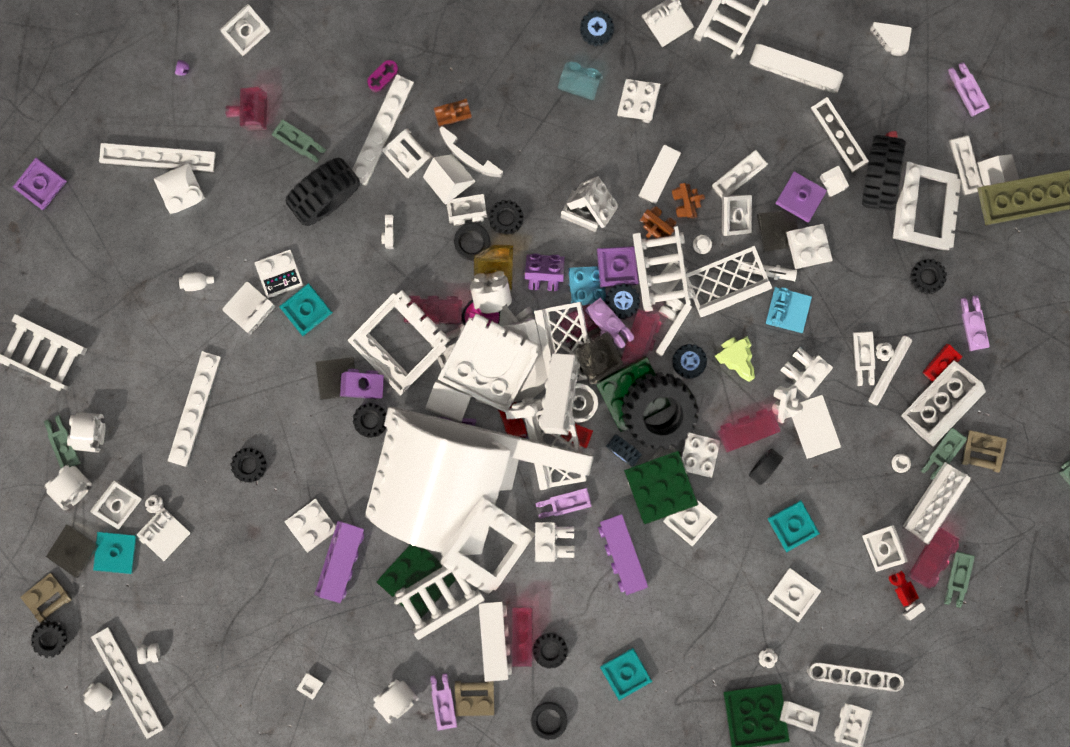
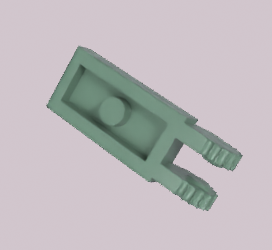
M283 119L272 133L273 137L318 163L319 159L314 154L308 152L309 148L313 146L319 152L324 153L326 151L325 148L314 142V139Z
M55 416V421L60 429L57 432H54L51 422L45 420L44 424L49 434L47 436L60 468L62 469L66 465L72 467L81 464L76 450L67 444L69 432L65 428L61 416Z
M952 427L928 457L929 460L922 467L921 471L923 473L927 472L932 463L935 462L939 467L931 474L930 478L933 480L945 462L949 464L968 438Z
M958 551L954 552L946 587L945 604H950L953 590L959 591L956 607L961 608L965 593H967L975 555Z

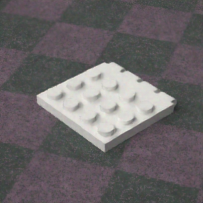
M475 314L473 319H468L438 376V380L506 412L509 410L538 356V351H536L538 344L528 339L522 344L523 337L508 330L506 335H503L506 328L492 321L489 327H487L488 319Z

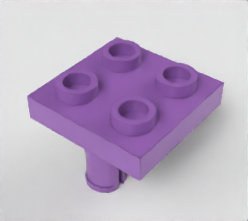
M538 253L527 254L525 279L529 280L528 288L533 290V283H535V290H539L540 280L548 281L547 290L552 291V285L554 284V291H558L559 282H563L565 257L555 254L550 256Z

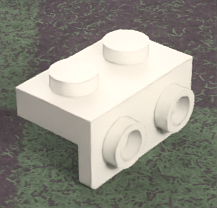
M484 194L456 198L447 203L449 222L454 223V226L463 225L465 221L472 220L473 223L482 222L484 218H487Z
M845 704L840 711V724L835 729V741L854 747H863L873 711Z

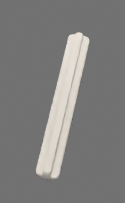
M907 336L901 338L869 398L870 403L874 405L879 404L912 343L911 338Z

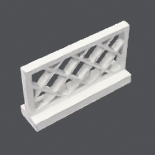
M755 246L686 274L688 287L692 286L693 300L700 318L772 289ZM751 251L755 257L752 266L742 262L744 255ZM742 256L740 261L735 258ZM733 260L739 263L735 273L724 269L727 261ZM724 263L722 268L717 266ZM740 264L751 268L747 278L737 274ZM715 267L721 270L717 280L706 276L710 268ZM753 269L761 272L763 280L755 282L749 279ZM706 270L705 275L700 274V272ZM723 271L734 275L730 285L719 282ZM693 275L703 277L700 287L691 285L688 277ZM735 276L746 280L744 287L739 290L731 287ZM705 278L715 282L712 293L701 289ZM717 284L728 288L726 295L720 297L714 294ZM693 288L698 290L696 295ZM700 291L710 295L708 302L702 305L699 304L697 299ZM712 296L717 298L711 301Z
M576 302L534 311L547 376L549 377L548 363L552 359V354H558L557 352L562 347L569 352V355H575L580 360L579 368L582 363H585L590 368L591 374L583 375L578 371L577 381L596 378L582 303ZM572 307H577L578 316L575 320L567 315V312ZM556 311L562 315L557 324L550 319L549 312ZM564 317L573 323L568 331L559 326ZM575 325L582 329V335L579 339L570 333ZM557 328L566 334L561 342L554 338V332ZM568 336L577 342L572 350L563 345ZM579 344L586 349V354L583 358L574 352Z
M540 410L533 417H526L524 419L529 439L546 443L543 438L545 432L543 431L542 433L539 425V415L543 413V410ZM571 413L569 431L572 433L571 440L569 442L560 437L561 434H551L556 437L551 445H554L559 439L567 445V449L570 447L575 451L581 452L573 413ZM534 463L540 490L587 480L586 475L581 474V477L574 478L568 474L569 471L565 472L557 468L550 470L549 466ZM555 469L564 475L557 482H553L552 473Z
M945 462L903 527L928 544L971 478Z

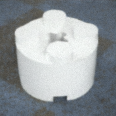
M503 271L489 274L478 273L474 276V280L470 284V290L476 310L478 308L482 313H495L501 311L502 306L507 304L508 307L511 304L512 297L509 283Z
M577 383L573 402H576L577 398H579L581 402H584V405L576 408V405L573 404L572 413L575 423H583L591 419L598 407V399L595 392L589 386Z
M77 412L75 415H71L69 420L71 434L67 438L68 446H72L77 451L99 452L101 450L98 449L99 444L103 445L106 426L105 423L101 422V418H104L102 414Z
M66 465L59 471V475L55 479L47 482L45 488L47 489V494L63 510L69 509L67 507L69 504L76 505L88 493L87 486H92V483L77 467Z
M395 680L388 686L390 690L384 694L382 692L374 698V707L389 724L393 722L391 720L393 717L398 719L414 705L412 703L413 699L415 701L419 699L404 680L401 682Z

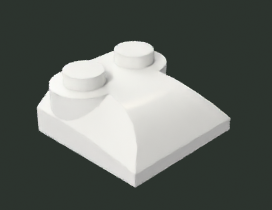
M189 163L154 178L170 214L184 210L205 199Z

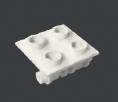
M666 0L642 15L662 47L694 28L680 6L681 2L679 0Z
M626 79L617 116L642 119L643 122L650 123L653 119L661 84Z
M688 433V438L685 440L684 447H682L683 452L681 453L686 471L712 478L720 441Z
M163 507L141 529L137 536L143 544H146L165 561L191 533Z

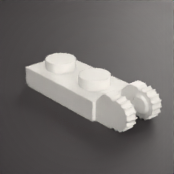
M873 331L853 332L857 386H862L863 370H868L869 385H874L875 356Z

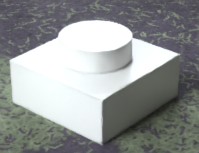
M913 602L905 607L906 611L903 615L907 620L911 621L926 608L920 602Z
M306 673L297 690L313 700L324 682Z

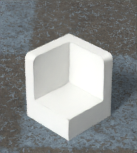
M839 166L821 174L819 177L830 197L849 187Z

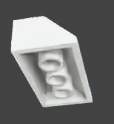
M953 361L901 416L924 440L934 446L986 391L981 381L957 362Z

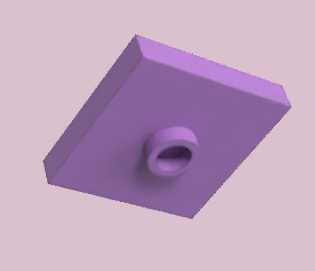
M36 157L14 184L13 188L44 211L67 181Z
M793 172L775 204L809 223L827 190L800 174Z
M634 246L597 249L600 287H611L618 284H626L627 286L639 284Z

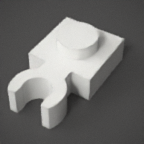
M385 215V233H382L381 239L386 249H394L393 215Z

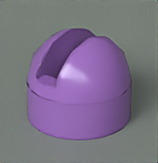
M178 59L175 74L184 76L189 72L188 69L190 67L187 62Z

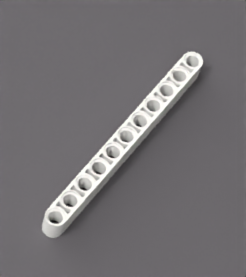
M389 406L387 410L385 427L389 425L391 413L398 412L417 428L445 440L490 449L493 442H500L511 450L509 455L511 458L582 475H590L594 456L588 453Z

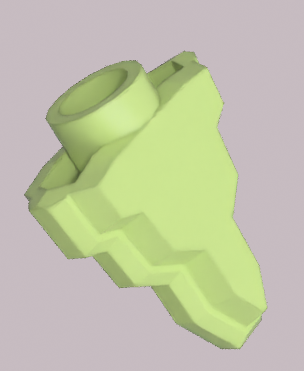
M748 336L738 341L733 337L721 345L723 350L715 355L719 363L725 364L731 370H736L739 376L750 382L753 380L755 374L754 367L750 362L752 353L750 351L751 342Z

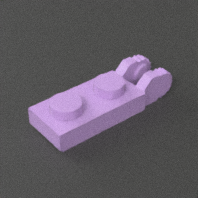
M962 62L959 64V69L965 78L960 80L954 68L948 69V72L968 112L973 117L990 107L973 75L970 74L968 68Z
M976 295L972 298L975 310L973 312H969L966 298H961L962 318L969 351L989 348L983 313L980 310L978 296Z
M601 298L586 308L585 311L618 347L623 348L625 346V342L618 335L619 332L628 341L634 339L632 332L625 327L623 322Z
M587 488L535 503L536 507L539 508L551 504L553 508L551 512L541 513L539 519L592 507Z
M447 673L442 674L443 690H437V679L435 675L430 676L437 729L443 730L457 727Z

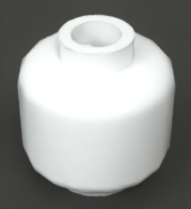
M92 683L83 693V696H85L84 702L97 712L102 709L107 710L113 702L111 700L112 691L102 683Z

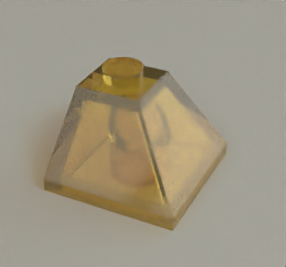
M493 245L475 255L474 276L478 273L488 275L489 273L503 271L508 279L509 288L512 290L513 245Z

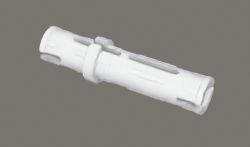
M744 262L751 266L753 265L752 262ZM740 264L738 272L749 274L751 269ZM762 264L764 270H766L767 277H772L774 280L784 279L795 282L796 269L782 268L780 265L770 266ZM753 270L751 273L762 276L761 272ZM771 270V271L783 272V273H786V274L783 275V274L771 273V272H769V271Z

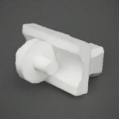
M794 385L789 388L779 386L774 390V397L780 399V402L777 401L773 404L772 412L778 415V422L784 423L786 418L796 417V414L803 411V405L796 398L797 387Z

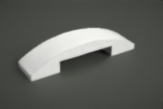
M443 126L440 128L445 144L463 164L487 176H503V171L487 160L484 166H482L455 146L458 141L457 137Z

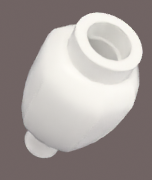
M189 272L179 277L180 289L184 288L186 291L200 290L207 284L214 283L213 275L205 276L201 272Z

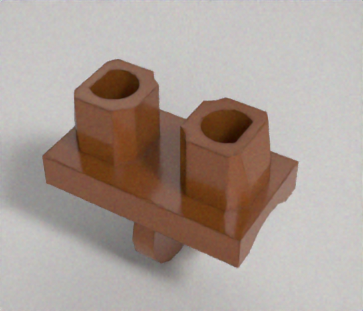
M467 99L434 108L439 127L472 118Z
M681 183L680 187L672 190L674 200L683 199L684 202L683 206L676 207L677 216L680 218H696V208H701L700 201L705 199V195H699L698 189L691 190L690 184Z
M657 206L650 210L647 209L640 219L645 224L643 228L648 231L646 235L648 239L652 235L656 238L671 236L675 231L676 221L669 217L665 222L659 217L662 211Z

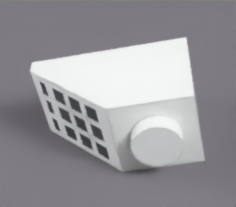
M873 22L871 31L886 51L896 56L906 54L909 49L911 27Z

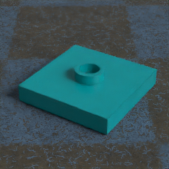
M309 283L279 306L303 337L333 314Z
M802 500L767 518L786 553L820 534Z
M97 532L93 571L133 574L137 536Z
M634 648L600 666L619 701L653 682Z

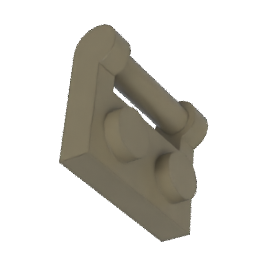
M969 430L961 464L993 469V472L999 473L1002 467L1007 439ZM971 451L996 456V460L992 462L971 457L970 454Z
M49 573L20 597L39 623L45 622L48 616L63 604L69 603L72 600L69 593L53 573ZM59 592L61 595L59 599L42 612L38 609Z
M455 681V716L494 715V681L475 683ZM488 690V695L461 696V691Z

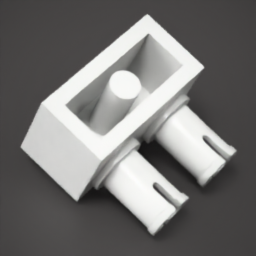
M799 347L792 356L806 366L804 372L797 370L788 361L780 371L793 380V385L797 387V391L802 396L808 398L833 367L819 355L812 357L802 347Z
M535 523V562H555L557 558H574V553H566V551H574V545L557 546L555 544L557 538L574 539V533H566V531H574V526L557 527L555 523Z

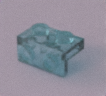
M575 62L566 63L557 89L594 100L602 74L593 68H583Z

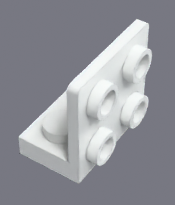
M599 176L582 182L567 203L571 210L587 206L601 228L606 227L618 208L616 200L612 197Z
M246 282L222 310L251 335L276 306L249 282Z

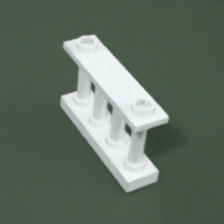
M713 0L694 38L701 41L703 36L705 38L708 36L733 49L731 58L734 59L736 54L740 55L745 45L742 43L762 5H767L769 0H760L755 10L736 0ZM720 3L723 5L727 4L750 16L751 18L747 26L721 14L717 10ZM711 20H717L743 33L738 43L711 30V27H709Z
M678 226L674 227L675 235L646 240L645 238L642 239L640 233L633 234L645 312L653 311L652 305L655 302L685 297L687 305L691 304L690 298H693L692 286L688 287L682 244L685 243L684 233L679 231ZM677 243L678 253L653 258L645 257L644 250H647L648 247ZM675 261L680 262V272L657 276L647 274V268H650L652 265ZM679 279L683 281L684 290L655 295L650 293L649 286H653L655 283Z
M15 314L12 322L17 323V329L4 355L0 354V363L9 366L11 363L50 382V387L58 391L61 388L67 390L69 386L62 384L75 356L77 357L78 354L85 355L87 348ZM29 329L34 332V337L21 363L11 359V356L23 332ZM46 337L51 340V346L39 370L35 371L29 368L28 365L40 341ZM64 346L68 348V354L54 380L45 374L57 349Z
M445 566L407 589L402 588L398 590L395 596H393L395 604L397 605L402 602L413 619L415 627L412 630L417 640L484 601L479 589L476 591L472 590L465 579ZM451 572L465 593L464 598L459 601L454 599L442 577ZM436 582L448 602V607L442 611L438 610L426 590V587ZM419 592L432 613L431 618L426 621L420 618L409 600V597Z

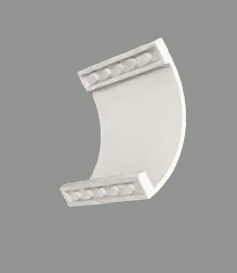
M393 412L391 413L365 517L386 533L402 541L425 549L443 552L481 497L493 505L496 504L511 450L500 442H493L490 449L445 440L417 428L409 423V420L400 413ZM480 520L459 550V553L462 555L482 554L489 525Z

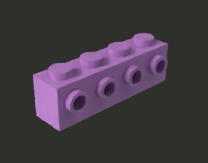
M622 514L601 521V526L598 527L601 538L605 537L607 544L604 547L607 555H612L614 563H611L614 574L618 573L621 580L617 582L621 593L625 592L626 595L648 588Z
M337 521L314 595L341 603V600L345 598L347 581L351 579L353 570H351L353 562H356L358 558V546L364 539L363 528Z

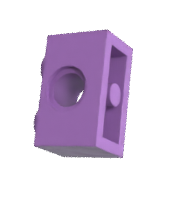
M348 369V372L341 374L340 396L380 399L383 397L384 375H379L378 371L367 370L366 373H359L358 369ZM360 379H363L366 383L364 389L359 386Z

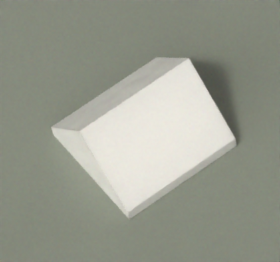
M248 4L220 29L223 36L242 56L271 31Z
M454 154L433 157L423 176L445 205L475 182Z
M1013 154L999 155L977 163L983 186L1019 180Z
M572 190L561 212V218L596 232L599 223L587 206L571 210L567 205L575 192Z
M722 195V234L729 236L752 233V195Z
M437 379L425 409L461 423L472 396Z
M114 480L90 512L119 530L142 498L120 481Z
M888 525L862 536L876 572L908 562L894 525Z

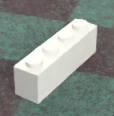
M828 97L811 107L814 115L852 173L869 163Z
M552 354V359L549 360V377L545 381L546 395L542 399L543 413L539 418L540 428L545 433L568 435L580 364L575 355Z
M502 601L479 603L485 682L508 680V675H512L511 663L507 664V656H510V644H506L505 636H509L508 624L504 625V617H507V607L502 604Z

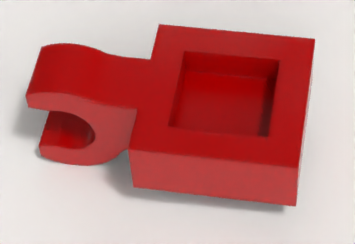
M903 571L896 573V576L895 574L889 576L891 584L898 587L895 591L903 607L919 599L911 581H906Z

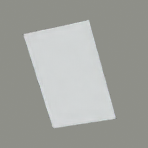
M823 395L800 402L803 405V411L796 414V417H792L806 458L808 459L840 448L841 445Z

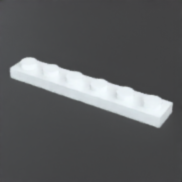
M397 74L352 169L360 179V183L367 186L382 154V149H384L414 85V82Z
M101 143L99 162L175 169L189 163L194 171L214 172L216 153Z
M203 351L201 353L170 451L169 462L185 467L188 465L220 364V356Z
M108 627L92 636L91 639L146 739L164 730L163 724L110 628Z

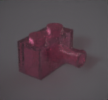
M259 87L240 88V105H227L226 110L229 111H225L228 118L240 116V126L248 131L266 130L267 92Z

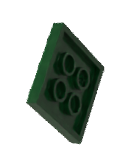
M646 355L595 382L620 432L628 429L622 417V404H625L623 398L625 394L629 395L630 393L628 388L631 385L635 386L637 379H645L647 374L651 373L652 376H656ZM660 397L650 402L644 411V420L670 407L671 404L668 398Z
M679 450L624 470L644 525L699 505Z
M410 544L376 583L393 597L398 590L402 588L407 589L442 568L443 565L427 549ZM452 572L442 577L448 589L456 581ZM436 582L426 587L433 602L436 603L443 595ZM419 592L409 597L420 618H422L429 611L426 603Z
M781 683L723 692L731 747H758L790 742L787 723L780 720L784 705Z

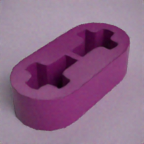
M392 60L383 62L367 80L370 90L374 92L383 90L398 74L397 64ZM386 66H394L393 73L388 72L385 76L383 75L387 71ZM380 77H382V79L379 81L380 86L378 87L377 85H375L373 87L372 80H378Z

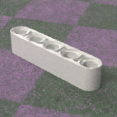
M760 44L755 45L750 64L831 93H838L844 76L843 73Z
M821 662L810 663L807 668L808 675L817 681L888 691H899L904 685L903 678L892 672ZM815 666H820L822 669L819 676L812 674ZM834 669H839L841 672L838 679H833L831 676ZM858 671L860 678L858 681L853 682L851 674ZM873 674L879 676L877 684H871L870 677ZM892 677H897L898 684L895 687H891L889 684Z

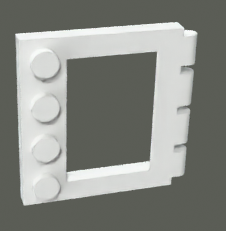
M903 162L893 238L941 250L953 248L955 234L951 233V231L956 230L957 215H954L953 212H958L959 196H956L955 193H960L961 179H957L958 175L911 162ZM920 177L947 183L941 238L914 232Z
M403 290L398 294L394 292L348 339L349 343L380 375H384V379L400 395L449 348L446 344L450 341L442 330L437 334L435 333L438 326L428 316L424 320L421 319L425 313L415 302L411 306L408 305L412 299ZM394 307L434 347L409 374L369 334Z
M481 497L441 554L444 556L441 559V564L484 593L490 594L492 590H497L535 533ZM480 520L514 542L493 574H490L459 553V550Z

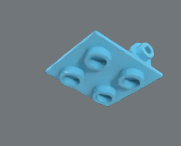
M598 266L568 268L571 303L581 302L582 305H591L599 298L605 302L606 290L605 287H600Z
M775 287L766 324L803 334L812 296L789 291L787 288Z

